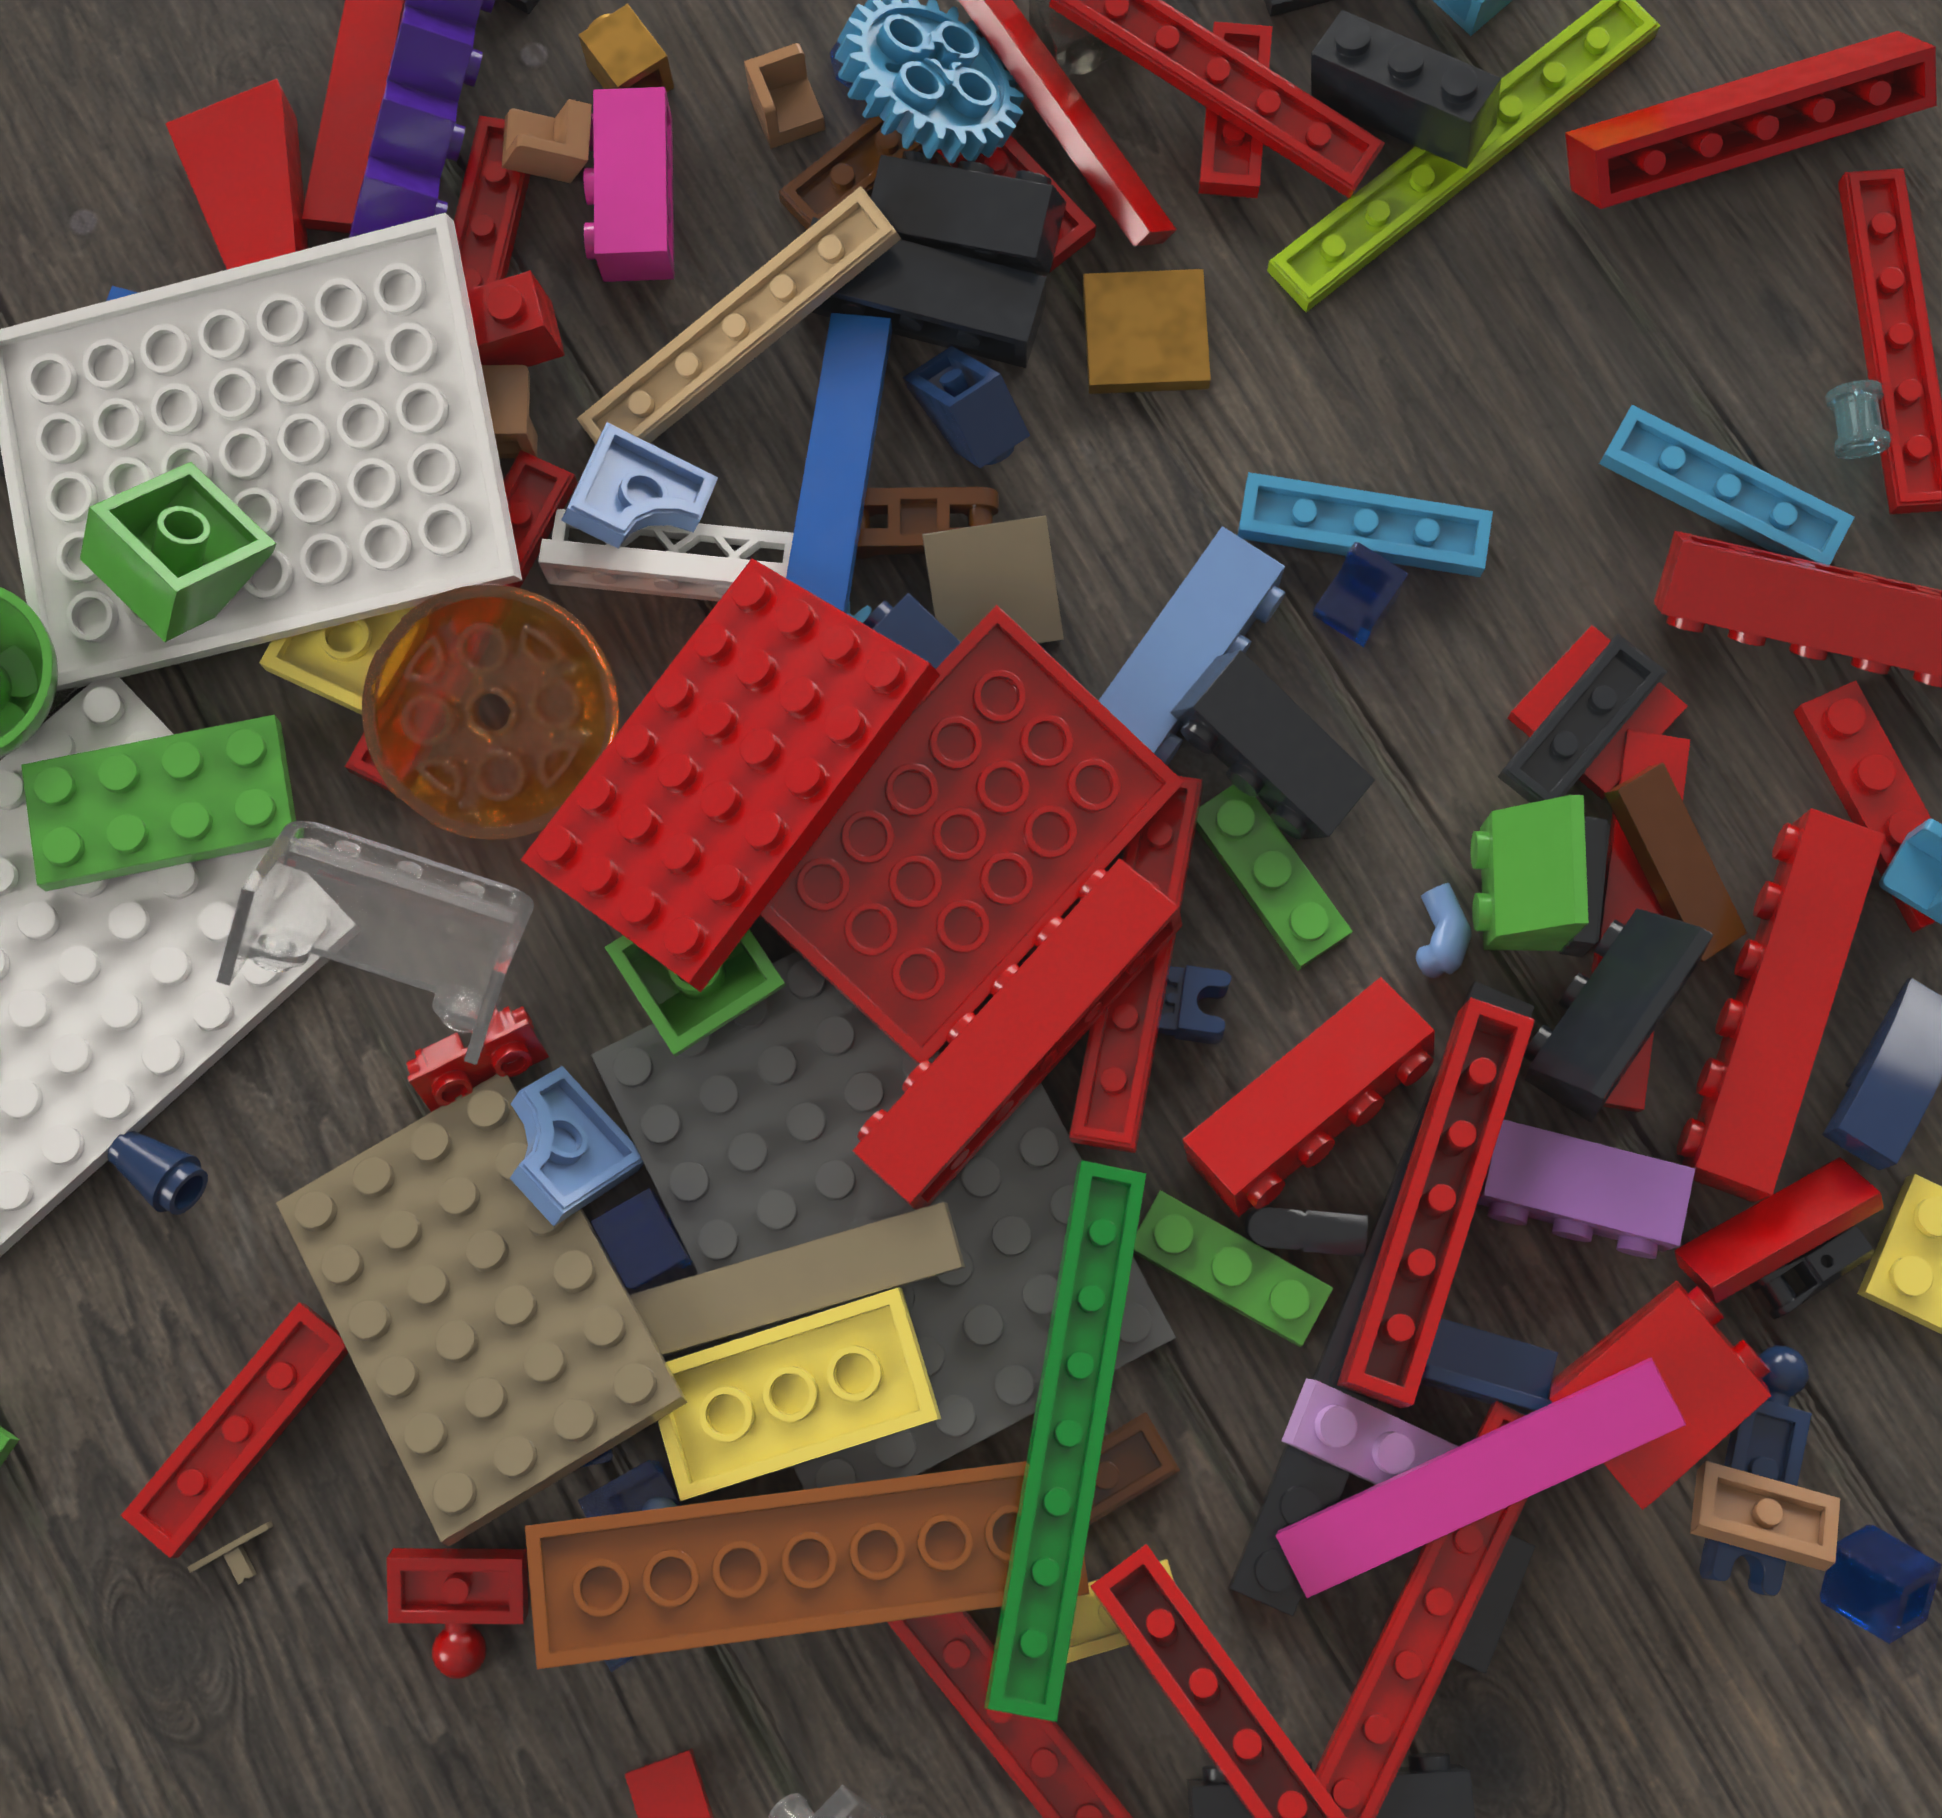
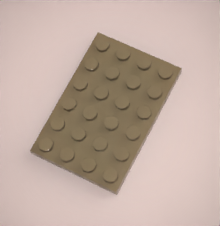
M497 1074L475 1086L471 1094L461 1098L462 1095L455 1098L457 1101L447 1106L439 1107L276 1202L441 1543L447 1546L453 1545L687 1403L583 1209L581 1208L562 1222L553 1226L510 1179L517 1166L525 1159L528 1142L524 1124L511 1106V1102L519 1091L512 1078L508 1077V1075L504 1077Z

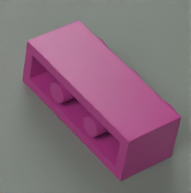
M665 87L593 90V114H591L589 151H594V168H584V192L587 205H594V222H585L586 257L588 260L596 259L603 282L674 279L672 115Z

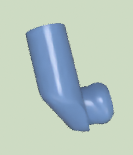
M1445 883L1421 895L1435 930L1430 944L1422 946L1417 950L1416 962L1422 973L1430 978H1437L1444 972L1452 974L1461 967L1472 937L1471 927L1450 883Z

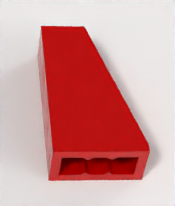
M277 78L165 123L227 270L309 248L307 228L301 219L304 208V192L297 118Z

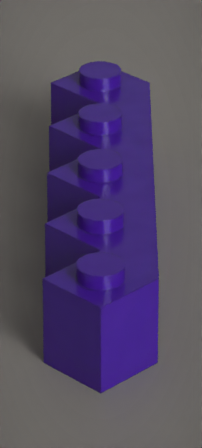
M405 0L404 11L391 58L349 238L447 212L448 202L438 199L440 178L445 160L449 159L457 162L466 126L456 124L458 101L463 84L475 86L483 55L482 51L473 49L475 28L480 10L491 13L495 0Z

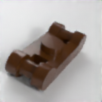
M988 487L867 488L856 559H866L874 555L925 554L922 534L959 529L950 528V514L967 515L968 527L992 524L993 516L999 511V493L995 489ZM875 514H888V528H870V517Z

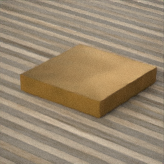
M1203 269L1083 274L1089 394L1209 389L1211 377Z

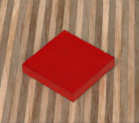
M1591 625L1511 711L1507 718L1527 736L1531 737L1611 640ZM1659 682L1581 775L1579 780L1598 797L1603 799L1605 797L1604 793L1613 789L1619 782L1625 732L1627 729L1662 735L1688 705Z

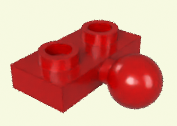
M393 1548L386 1558L388 1623L445 1624V1628L440 1631L434 1640L432 1659L436 1668L449 1678L462 1679L469 1677L479 1670L485 1660L487 1652L486 1641L482 1633L472 1624H524L528 1616L527 1549Z

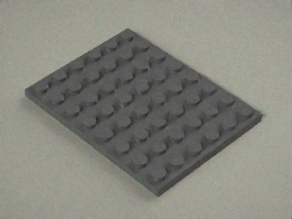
M797 951L772 963L785 982V987L675 1057L654 1024L591 1054L698 1274L914 1211L905 1200L870 1170L852 1150L860 1142L857 1139V1135L864 1123L881 1109L888 1112L905 1093L902 1090V1085L918 1064ZM990 993L973 1013L976 1015L993 995ZM946 1041L928 1061L933 1063L949 1043ZM1041 1083L929 1205L941 1202L948 1204L965 1268L899 1287L902 1288L941 1419L794 1465L793 1468L804 1490L919 1475L1035 1413L1077 1165L1082 1161ZM1134 1257L1132 1259L1114 1371L1176 1338ZM850 1301L820 1311L809 1313L803 1316L792 1318L786 1321H782L762 1328L751 1330L745 1333L734 1335L729 1338L731 1341L854 1301Z

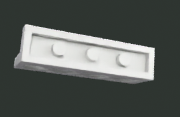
M557 509L552 540L542 539L538 560L549 584L719 601L750 561L746 560V558L760 548L784 550L783 563L758 562L786 578L794 533L702 523L697 525L694 533L671 525L647 526L631 533L618 549L608 543L600 545L568 541L570 528H577L561 521L566 510ZM640 535L656 537L667 551L629 548L625 546ZM668 538L681 540L673 545ZM699 542L716 543L727 557L688 554L686 552ZM730 545H739L741 547L734 551Z

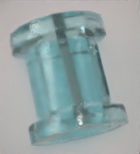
M1875 380L1853 381L1839 385L1826 394L1827 407L1834 411L1838 439L1835 440L1834 445L1836 457L1841 459L1869 457L1881 453L1890 447V433L1883 429L1878 402L1884 396L1883 386L1880 382Z

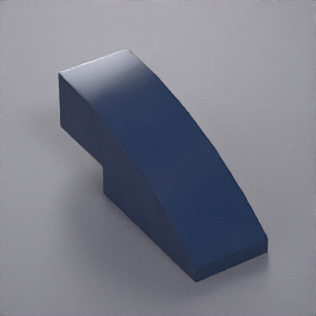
M1913 978L1906 980L1847 1080L1845 1086L1849 1087L1822 1133V1136L1877 1170H1882L1898 1163L1942 1079L1941 995Z

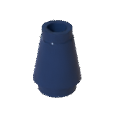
M130 1131L124 1135L120 1134L117 1136L108 1150V1161L116 1166L122 1175L157 1212L169 1211L173 1215L185 1213L196 1204L206 1189L208 1174L201 1168L200 1160L196 1156L139 1134L136 1131Z

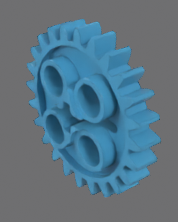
M867 0L864 6L858 4L837 39L841 45L835 54V59L844 63L838 73L839 78L853 83L847 94L848 97L855 100H865L867 103L862 113L864 118L879 116L884 121L881 128L883 135L890 134L895 130L902 134L903 148L908 149L914 141L921 143L926 158L929 159L932 158L936 149H941L949 163H954L960 152L968 161L975 162L980 153L989 158L997 147L1002 148L1023 114L1019 105L1024 99V93L1015 89L1017 82L1010 72L1005 70V65L998 55L993 52L985 37L981 38L976 33L978 27L973 20L966 24L958 20L959 12L957 7H951L946 14L939 10L936 0H928L926 5H921L918 0H903L902 2L901 0Z

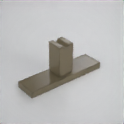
M272 1521L259 1526L188 1566L189 1572L196 1571L215 1559L224 1556L238 1585L246 1581L247 1578L249 1579L257 1575L242 1544L273 1528Z

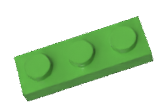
M1232 785L1200 806L1196 830L1297 971L1350 937L1353 931L1256 797L1249 796L1235 785Z
M1161 1190L1136 1234L1134 1254L1298 1347L1303 1346L1333 1290V1287Z

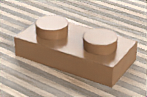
M1705 1461L1697 1470L1690 1534L1826 1571L1836 1561L1840 1498Z

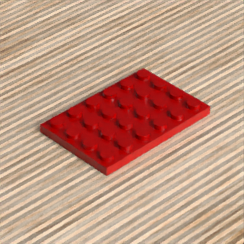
M751 558L520 860L699 992H702L939 678L940 674L928 661Z
M998 605L983 618L936 668V671L940 674L939 678L759 915L762 920L918 1065L929 1060L946 1042V1038L953 1026L965 1014L974 1012L990 994L993 984L1003 971L1012 964H1018L1031 950L1037 936L1046 924L1056 916H1062L1077 900L1082 886L1097 870L1105 869L1184 783L1179 776Z

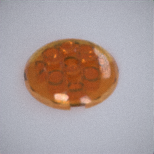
M485 584L455 588L431 597L411 609L389 633L380 649H377L370 663L363 689L362 721L366 744L372 761L388 788L398 799H402L415 812L431 821L430 824L457 835L476 839H509L525 836L544 829L619 731L620 710L615 678L610 664L594 636L575 616L554 601L537 593L506 585ZM491 693L502 697L511 709L509 720L502 729H493L485 725L480 718L479 705L487 694Z

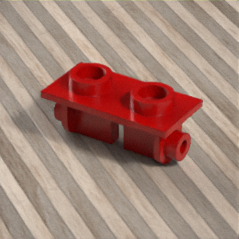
M507 1006L502 1011L469 1026L475 1044L465 1048L462 1038L456 1032L430 1046L415 1051L416 1058L406 1062L410 1076L407 1077L431 1112L441 1106H447L457 1101L455 1098L460 1095L463 1098L471 1094L475 1086L496 1074L501 1077L506 1075L508 1077L517 1076L526 1071L530 1066L549 1057L533 1030L535 1029L524 1006L513 1011L510 1006Z

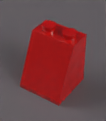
M1677 1280L1552 1379L1549 1399L1553 1403L1652 1357L1686 1425L1603 1463L1642 1510L1662 1495L1771 1397L1768 1386L1762 1380L1771 1371L1744 1339L1733 1346L1716 1326L1725 1317L1698 1286L1687 1293Z

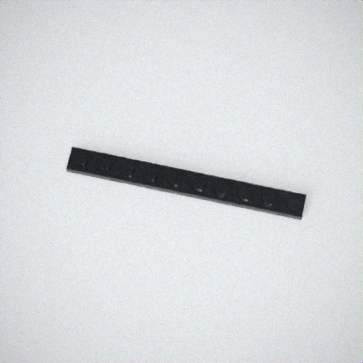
M1476 981L1470 986L1463 1003L1464 1005L1472 997L1530 1018L1535 1006ZM1443 1055L1367 1241L1365 1256L1361 1257L1312 1378L1375 1408L1379 1400L1337 1386ZM1286 1444L1228 1588L1290 1616H1294L1303 1590L1275 1535L1278 1530L1338 1503L1350 1473Z

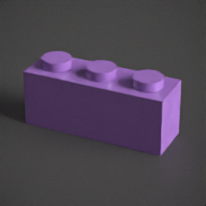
M1503 1120L1477 1204L1489 1207L1487 1216L1501 1222L1527 1225L1529 1217L1552 1223V1233L1563 1238L1591 1242L1592 1235L1595 1234L1618 1240L1616 1250L1641 1258L1656 1259L1658 1251L1665 1252L1680 1246L1695 1168Z

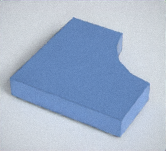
M606 422L561 521L618 549L631 533L647 526L671 525L694 533L718 477Z
M563 1066L521 1089L511 1102V1106L524 1124L528 1147L525 1159L517 1166L510 1179L553 1226L638 1172L644 1164L635 1144Z

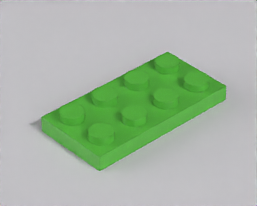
M275 715L21 765L37 886L45 892L299 841L282 726Z

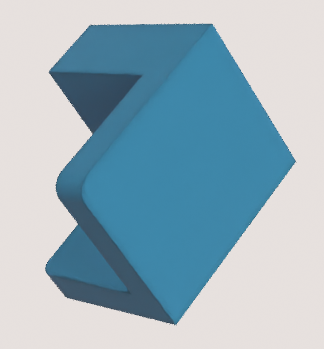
M1927 819L1906 835L1880 879L1879 886L1941 925L1942 824L1934 819Z

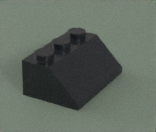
M1638 908L1626 925L1615 919L1594 950L1595 953L1603 957L1590 977L1579 972L1560 999L1558 1004L1567 1009L1565 1015L1554 1030L1543 1024L1525 1050L1523 1057L1532 1062L1528 1067L1525 1081L1592 1123L1698 966L1714 934L1702 927Z

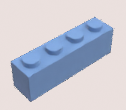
M1223 526L1099 699L1103 706L1166 765L1170 763L1183 741L1176 736V733L1183 724L1170 712L1217 656L1238 650L1244 653L1247 652L1252 641L1245 637L1246 633L1256 619L1266 624L1286 593L1278 588L1285 566Z

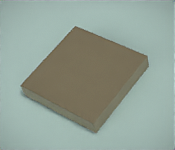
M1046 515L922 534L934 617L960 642L966 638L996 605L1037 643L1064 640Z

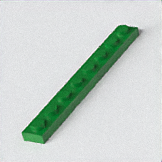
M1083 1160L1077 1165L984 1707L986 1709L1057 1722L1146 1173Z

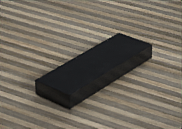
M1617 633L1504 767L1498 778L1530 803L1565 796L1667 674V671Z

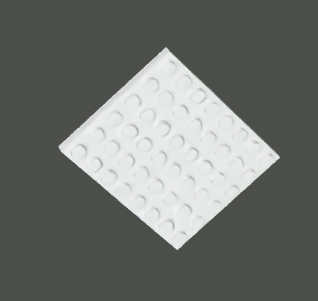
M446 213L0 329V448L26 602L46 627L57 656L58 685L56 693L88 686L91 682L130 676L522 581L455 224ZM192 462L276 542V546L272 555L215 618L164 642L80 560V554L90 506Z
M120 677L91 682L44 722L26 743L0 760V1257L108 1160V1150L117 1136L120 1134L124 1135L130 1131L140 1132L361 932L359 927L280 845L46 892L37 886L21 765L174 735Z

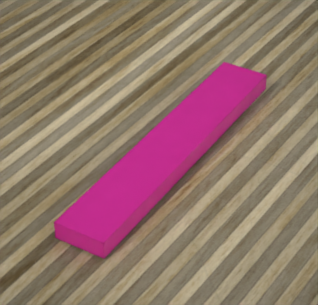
M1652 1357L1280 1529L1275 1536L1306 1598H1309L1685 1426L1686 1423Z

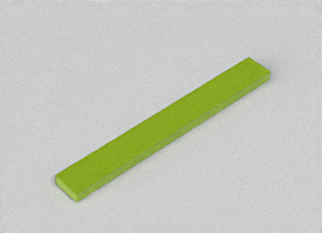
M1601 0L1501 79L1496 126L1467 169L1415 146L1356 192L1350 199H1347L1273 257L1268 263L1267 272L1305 312H1308L1654 39L1661 25L1636 0Z

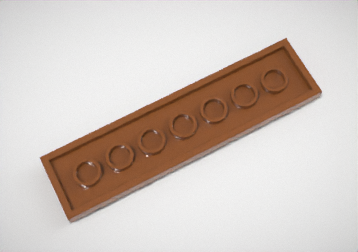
M1027 1461L525 1526L537 1669L1000 1607L1003 1602ZM1085 1557L1083 1559L1078 1596L1090 1594Z

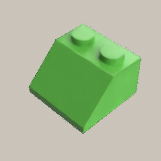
M189 462L90 506L80 560L164 642H167L215 618L272 555L276 542L192 462Z
M1567 795L1495 810L1484 821L1480 831L1473 832L1471 839V864L1473 869H1481L1482 893H1475L1472 919L1474 930L1483 931L1484 950L1560 951L1589 924L1584 795Z
M750 929L702 992H699L623 935L605 946L608 954L675 1057L786 986Z

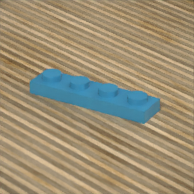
M1631 405L1599 463L1613 472L1773 553L1826 565L1831 564L1855 518L1634 405Z
M1248 472L1237 536L1245 540L1481 577L1486 565L1493 511Z

